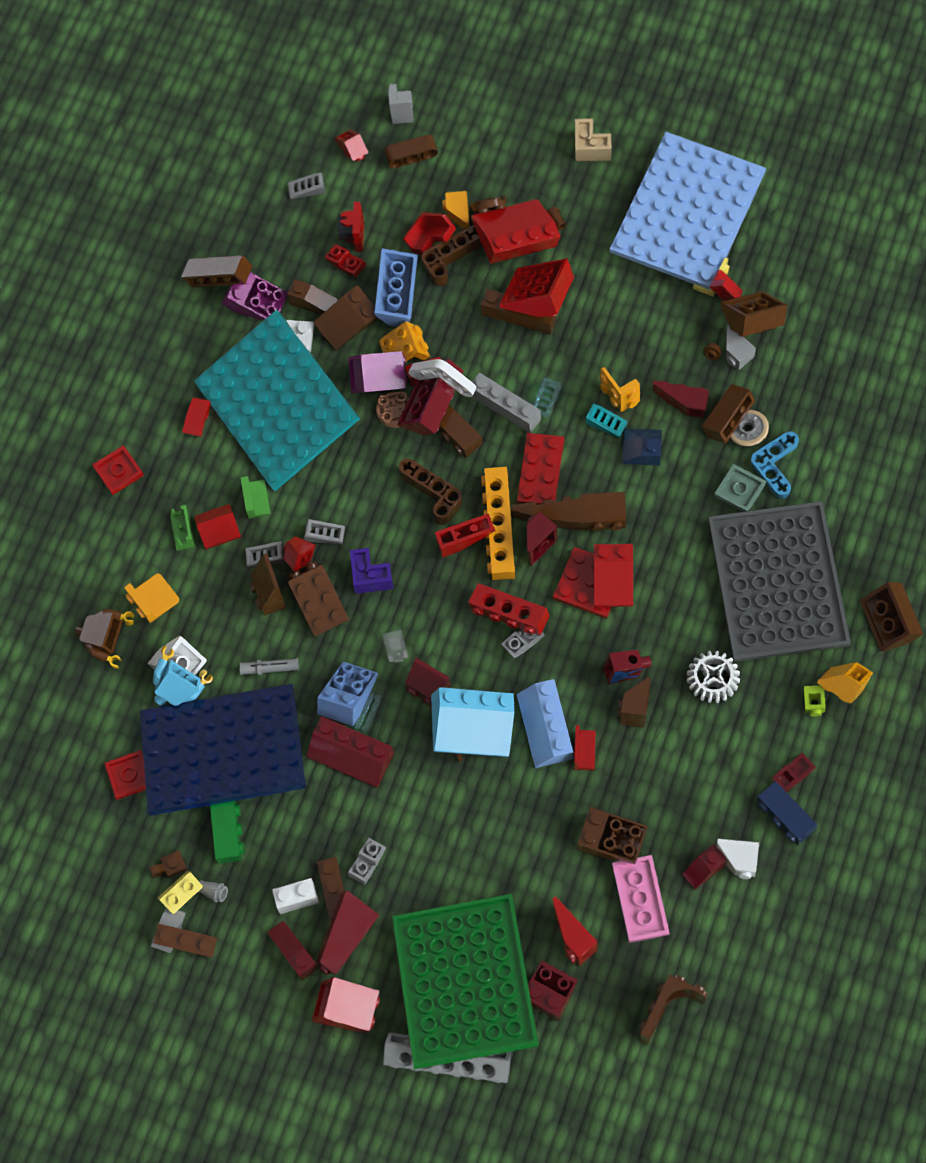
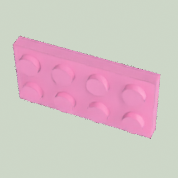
M652 855L637 858L636 864L621 861L612 863L629 943L669 935Z

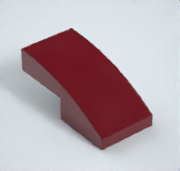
M801 753L789 765L786 764L772 779L788 792L814 771L816 767Z

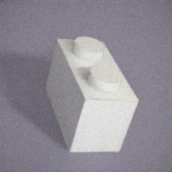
M311 878L272 890L280 914L319 903L315 885Z

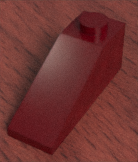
M284 920L267 932L302 981L318 970L316 963Z

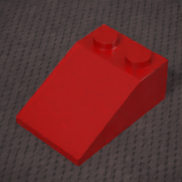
M594 544V607H633V544Z
M555 896L552 899L553 909L565 952L567 953L565 956L572 964L576 962L580 967L597 951V940Z

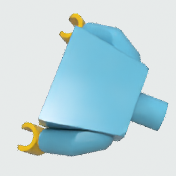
M164 645L161 648L162 659L159 658L153 675L154 692L157 694L154 697L156 703L163 705L168 701L174 706H178L182 702L195 700L204 689V684L210 683L213 680L212 675L209 674L207 678H204L207 674V671L204 669L200 671L199 677H197L174 661L170 660L168 662L167 659L174 655V650L171 648L170 653L165 654L167 646Z

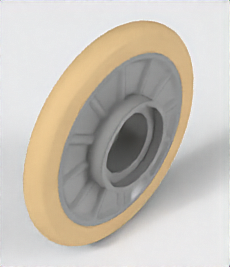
M749 410L730 439L741 446H752L760 443L766 437L769 429L766 417L758 411ZM745 425H752L753 429L751 431H744L743 427Z

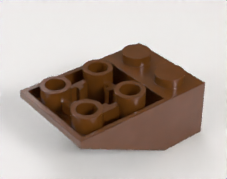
M590 807L577 844V850L596 857L636 864L648 826Z

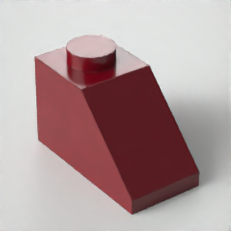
M713 844L699 855L682 875L696 890L726 866L727 858Z

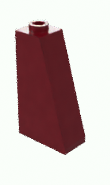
M348 890L343 891L340 895L316 963L320 965L319 969L326 975L330 973L336 975L379 916V914Z

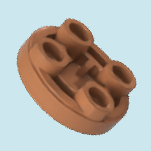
M390 392L378 398L376 413L383 425L391 428L399 427L397 425L409 400L405 392Z

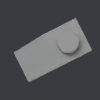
M728 325L726 332V361L730 366H735L740 370L755 357L756 348L744 337L732 331Z

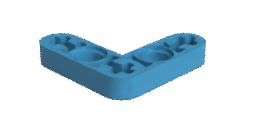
M792 431L779 436L756 451L751 457L753 469L761 479L767 481L766 485L780 499L789 496L791 485L774 462L797 448L799 437ZM787 438H788L789 440H792V439H793V440H794V441H793V444H792L791 442H788V443L786 444ZM772 447H777L780 453L773 455L769 450ZM756 458H758L759 460H761L762 458H764V459H763V463H762V464H761L760 462H757V463H756ZM768 471H773L776 477L769 479L765 474ZM779 485H780V487H782V488L786 487L785 492L782 491V490H781V491H778V490H779Z

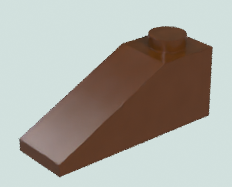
M294 279L288 292L290 305L320 315L338 301V299L317 287Z

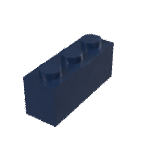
M776 781L758 796V808L763 813L767 812L771 816L772 823L777 828L781 827L786 832L785 836L790 842L800 845L816 831L817 824Z

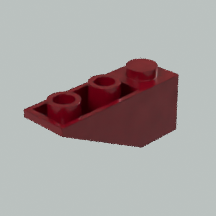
M662 380L653 381V392L683 414L699 418L705 417L709 390H705L702 387H687L684 384H670Z

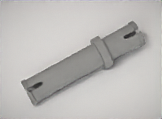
M298 658L274 661L257 660V662L240 663L241 675L299 671Z

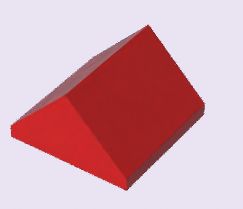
M230 504L194 516L206 550L241 538Z

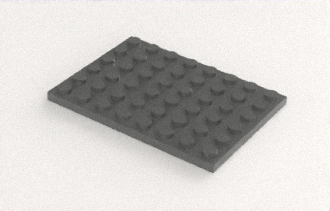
M822 501L711 516L708 518L734 662L848 647L851 645Z

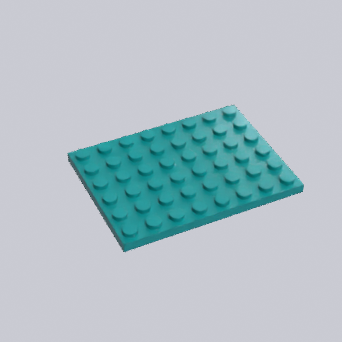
M275 310L194 380L206 399L211 401L214 410L274 491L279 489L360 420L278 310Z

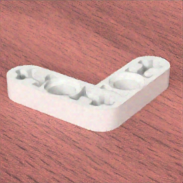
M440 359L413 363L409 370V375L418 380L440 377L460 394L467 397H472L476 390V386L450 364Z

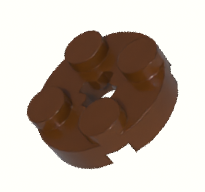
M505 195L499 198L492 197L475 201L476 203H470L471 210L479 214L488 212L490 207L492 209L504 208L507 201Z

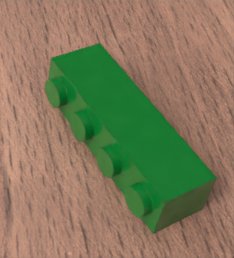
M232 779L208 783L215 859L218 864L242 861V854H245L243 842H240V835H243L242 824L238 823V816H241L240 805L236 804V797H239L238 786L234 785Z

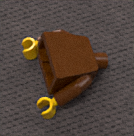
M103 609L95 613V615L87 616L84 626H77L75 634L77 637H80V642L85 644L84 647L91 656L103 662L108 661L112 668L118 669L119 667L112 663L114 660L121 661L120 657L116 655L111 657L109 654H113L123 620L126 625H133V621L127 620V618H134V614L131 611L121 614V611Z

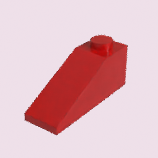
M488 513L435 532L436 542L442 558L464 550L495 532V528Z

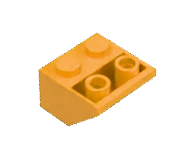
M854 662L831 667L817 683L824 690L836 694L840 700L851 704L863 692L873 672Z

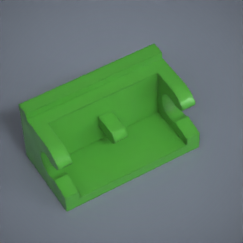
M186 505L180 507L181 511L170 510L177 551L195 547L190 515Z

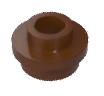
M709 343L704 347L703 353L709 360H718L721 357V348L715 343Z

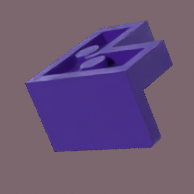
M369 548L350 550L353 585L356 594L393 589L390 563L371 565Z

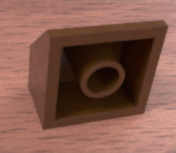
M645 678L625 692L623 700L619 699L618 718H621V725L645 727L651 678Z

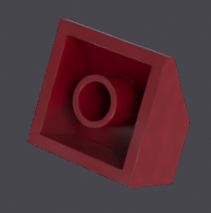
M541 512L536 516L532 515L527 521L528 563L532 567L557 542V526Z
M418 658L414 660L405 682L407 693L415 698L417 696L422 698L423 702L431 707V695L439 687L451 688L450 679Z

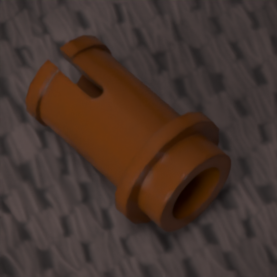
M556 207L549 208L547 212L554 220L558 231L565 228L567 224L561 217L560 210Z

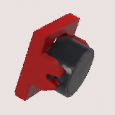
M354 202L352 211H345L338 215L339 241L354 243L356 252H362L364 241V217L360 202Z

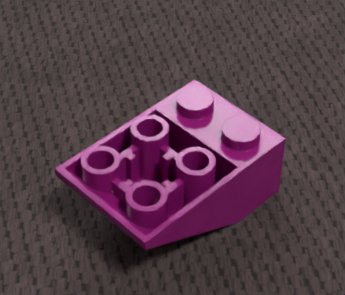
M250 272L246 284L229 285L221 305L236 313L264 321L275 310L281 311L288 292Z

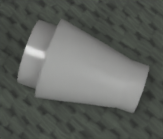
M199 881L202 888L198 892L216 903L225 900L228 888L223 883Z

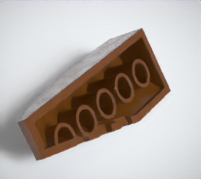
M625 492L582 494L579 499L571 500L569 496L563 497V500L559 502H554L550 499L544 500L540 505L530 502L510 506L511 517L528 521L532 515L536 516L541 512L557 528L602 531L603 529L621 530L626 528Z

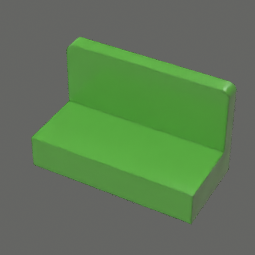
M248 476L241 477L248 518L270 515L265 480L250 482Z

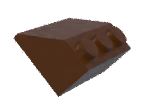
M764 291L721 302V308L730 329L741 337H747L750 334L761 333L765 330L785 325L787 304Z
M887 582L859 600L881 652L909 644L924 635L902 583Z

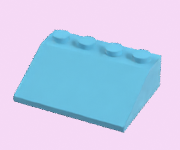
M439 687L431 695L433 752L509 756L514 719V696L512 693Z

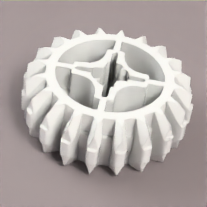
M708 651L707 656L701 653L700 659L695 657L694 663L689 665L691 669L687 671L689 676L687 683L691 684L689 689L695 690V696L701 694V701L705 697L708 698V703H711L712 699L719 703L720 697L724 701L727 700V695L732 697V690L736 691L738 689L736 684L740 683V678H738L740 671L736 670L737 664H732V657L726 660L725 653L722 656H719L718 651L715 652V655ZM700 670L703 672V675L705 676L702 684L699 682L697 677V674ZM725 670L727 671L730 678L727 684L724 682V679L722 678L723 672ZM710 687H716V688H718V689L713 690V689H708V688H710Z

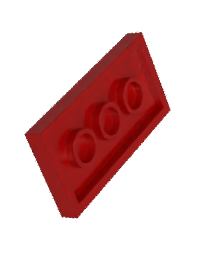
M527 433L517 504L535 502L537 505H540L544 500L550 499L556 502L564 446L563 436Z

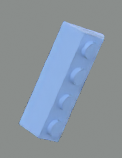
M555 680L535 683L518 693L517 699L535 768L572 760L573 749Z

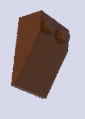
M357 285L343 295L316 319L313 324L333 349L337 351L379 318L374 315L375 306Z
M267 553L263 554L250 575L253 582L249 584L252 593H257L258 599H255L258 610L262 609L264 615H268L285 609L286 606Z

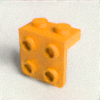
M407 321L379 340L383 353L402 351L405 362L413 357L422 360L430 357L428 345L422 337L421 328Z
M605 367L600 369V388L604 394L607 393L609 395L610 402L614 408L617 407L620 412H623L628 408L635 407L639 403L640 384L636 379L619 387Z
M159 573L152 576L136 589L131 583L124 587L127 592L125 595L131 605L135 603L138 607L136 609L137 613L141 618L146 617L149 623L179 603V597Z

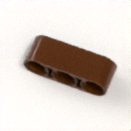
M424 135L389 145L385 148L384 152L391 168H398L433 158L438 154V149L432 135Z

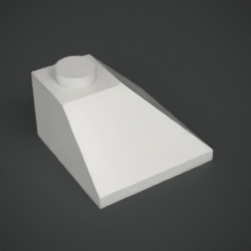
M181 636L166 644L165 654H169L171 648L174 650V655L168 658L167 661H174L194 675L198 673L207 661ZM161 648L148 662V665L154 670L159 658L162 659L163 656Z
M718 839L716 847L727 858L726 866L734 875H739V878L742 879L755 877L759 843Z

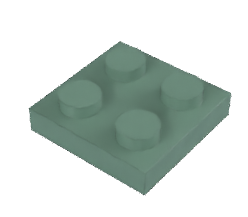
M733 464L716 490L714 497L742 512H748L766 486L767 481Z

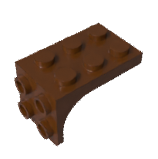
M313 561L305 565L304 570L300 572L293 571L287 574L288 578L285 581L290 587L313 635L317 636L349 620L323 565Z
M669 974L666 983L661 982L658 988L657 1001H652L648 1009V1020H643L639 1028L640 1042L648 1046L665 1008L672 1000L687 997L705 1004L707 998L705 988L698 984L690 985L686 983L685 978L677 974L674 976Z

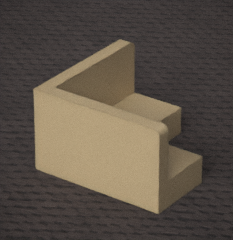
M575 119L576 161L611 160V134H593V119Z

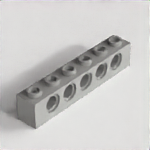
M388 1033L385 1042L384 1065L393 1068H408L413 1071H429L434 1074H449L454 1077H470L475 1080L484 1079L495 1083H507L511 1052L414 1069L409 1035Z

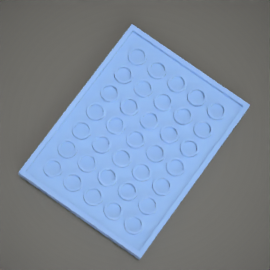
M665 132L611 245L610 253L711 290L709 286L717 270L720 269L724 258L727 257L764 177L766 168Z

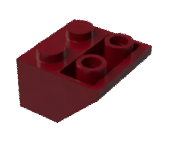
M541 961L528 984L532 1007L559 1021L578 980Z

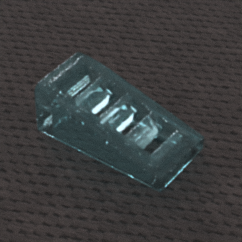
M546 377L543 379L533 406L537 408L540 405L547 408L546 412L540 411L541 416L548 418L561 391L562 383ZM549 386L551 388H554L555 391L553 392L551 390L546 389V387ZM545 392L553 396L552 398H549L547 396H544L543 393ZM544 399L546 401H549L550 403L548 405L540 402V400Z

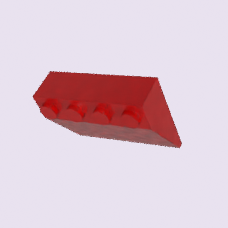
M538 199L471 216L490 264L554 248L561 237L554 220Z
M568 259L517 268L499 304L500 308L536 317H553L557 315L574 279Z

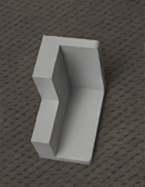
M389 84V105L392 124L413 122L411 91L397 92L396 84Z

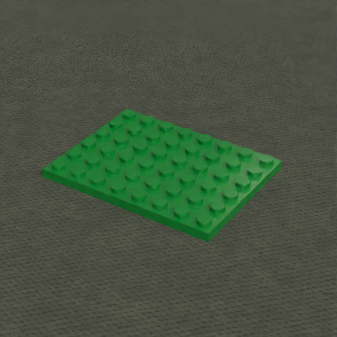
M512 894L392 916L414 1069L539 1046Z

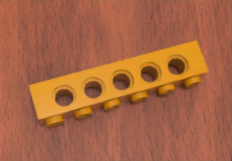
M507 467L484 468L485 475L481 476L482 487H486V492L482 493L483 504H487V510H484V515L489 513L495 528V532L486 536V539H489L490 545H486L487 556H491V562L487 563L488 574H492V580L515 579ZM493 487H499V488H500V489L497 490V491L491 490ZM494 504L501 505L499 508L492 507ZM500 521L502 522V524L496 526L494 525V522ZM496 539L504 540L502 543L495 542ZM498 556L505 557L502 561L496 560Z

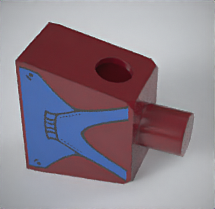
M638 650L609 653L603 669L608 685L638 678L643 668L651 667L652 663L649 655L640 657Z

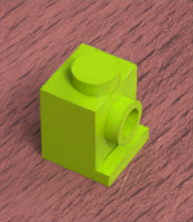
M821 685L804 686L805 713H810L811 717L821 716L826 709L824 689ZM817 701L818 705H811V702Z

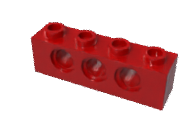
M480 583L477 584L468 602L474 614L488 616L492 621L504 622L507 626L514 629L518 627L530 635L537 634L540 636L550 617L546 607ZM490 603H495L493 606L488 607ZM512 609L510 612L504 613L506 610ZM529 615L528 618L522 619L523 616Z

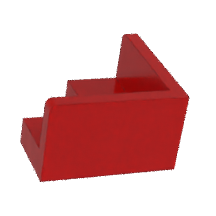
M422 212L403 237V241L414 254H423V252L431 248L435 241L447 242L456 228L445 214Z

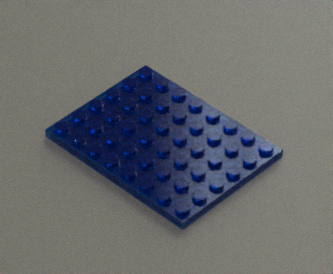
M293 684L184 702L178 706L167 705L140 710L149 816L306 788Z

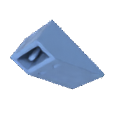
M343 661L318 696V715L353 726L365 707L378 673Z

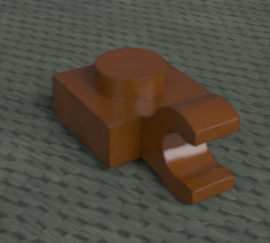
M179 850L162 857L163 864H157L149 868L153 878H157L165 873L170 878L187 870Z

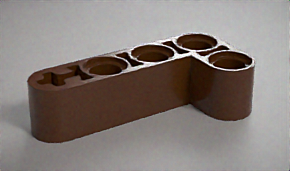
M472 225L450 237L447 242H441L423 252V268L434 285L444 286L448 282L447 265L482 247L475 226Z
M406 458L400 461L399 471L401 478L437 501L433 508L434 519L438 524L445 525L449 523L462 506L461 492L412 459ZM420 478H427L426 481H419ZM437 487L442 488L441 491H434ZM452 497L458 498V499L455 500V501H450V500H449V499L452 498ZM441 511L446 512V514L443 516L438 515V513Z

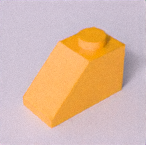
M467 191L445 193L446 200H442L443 211H447V218L463 230L469 228Z

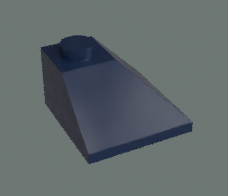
M624 428L622 464L660 466L662 430Z

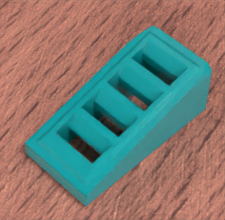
M594 403L586 416L587 425L618 438L621 437L628 421ZM602 417H605V420L603 421V423L600 422L601 419H602ZM609 420H612L610 427L607 426ZM616 423H619L617 430H614Z

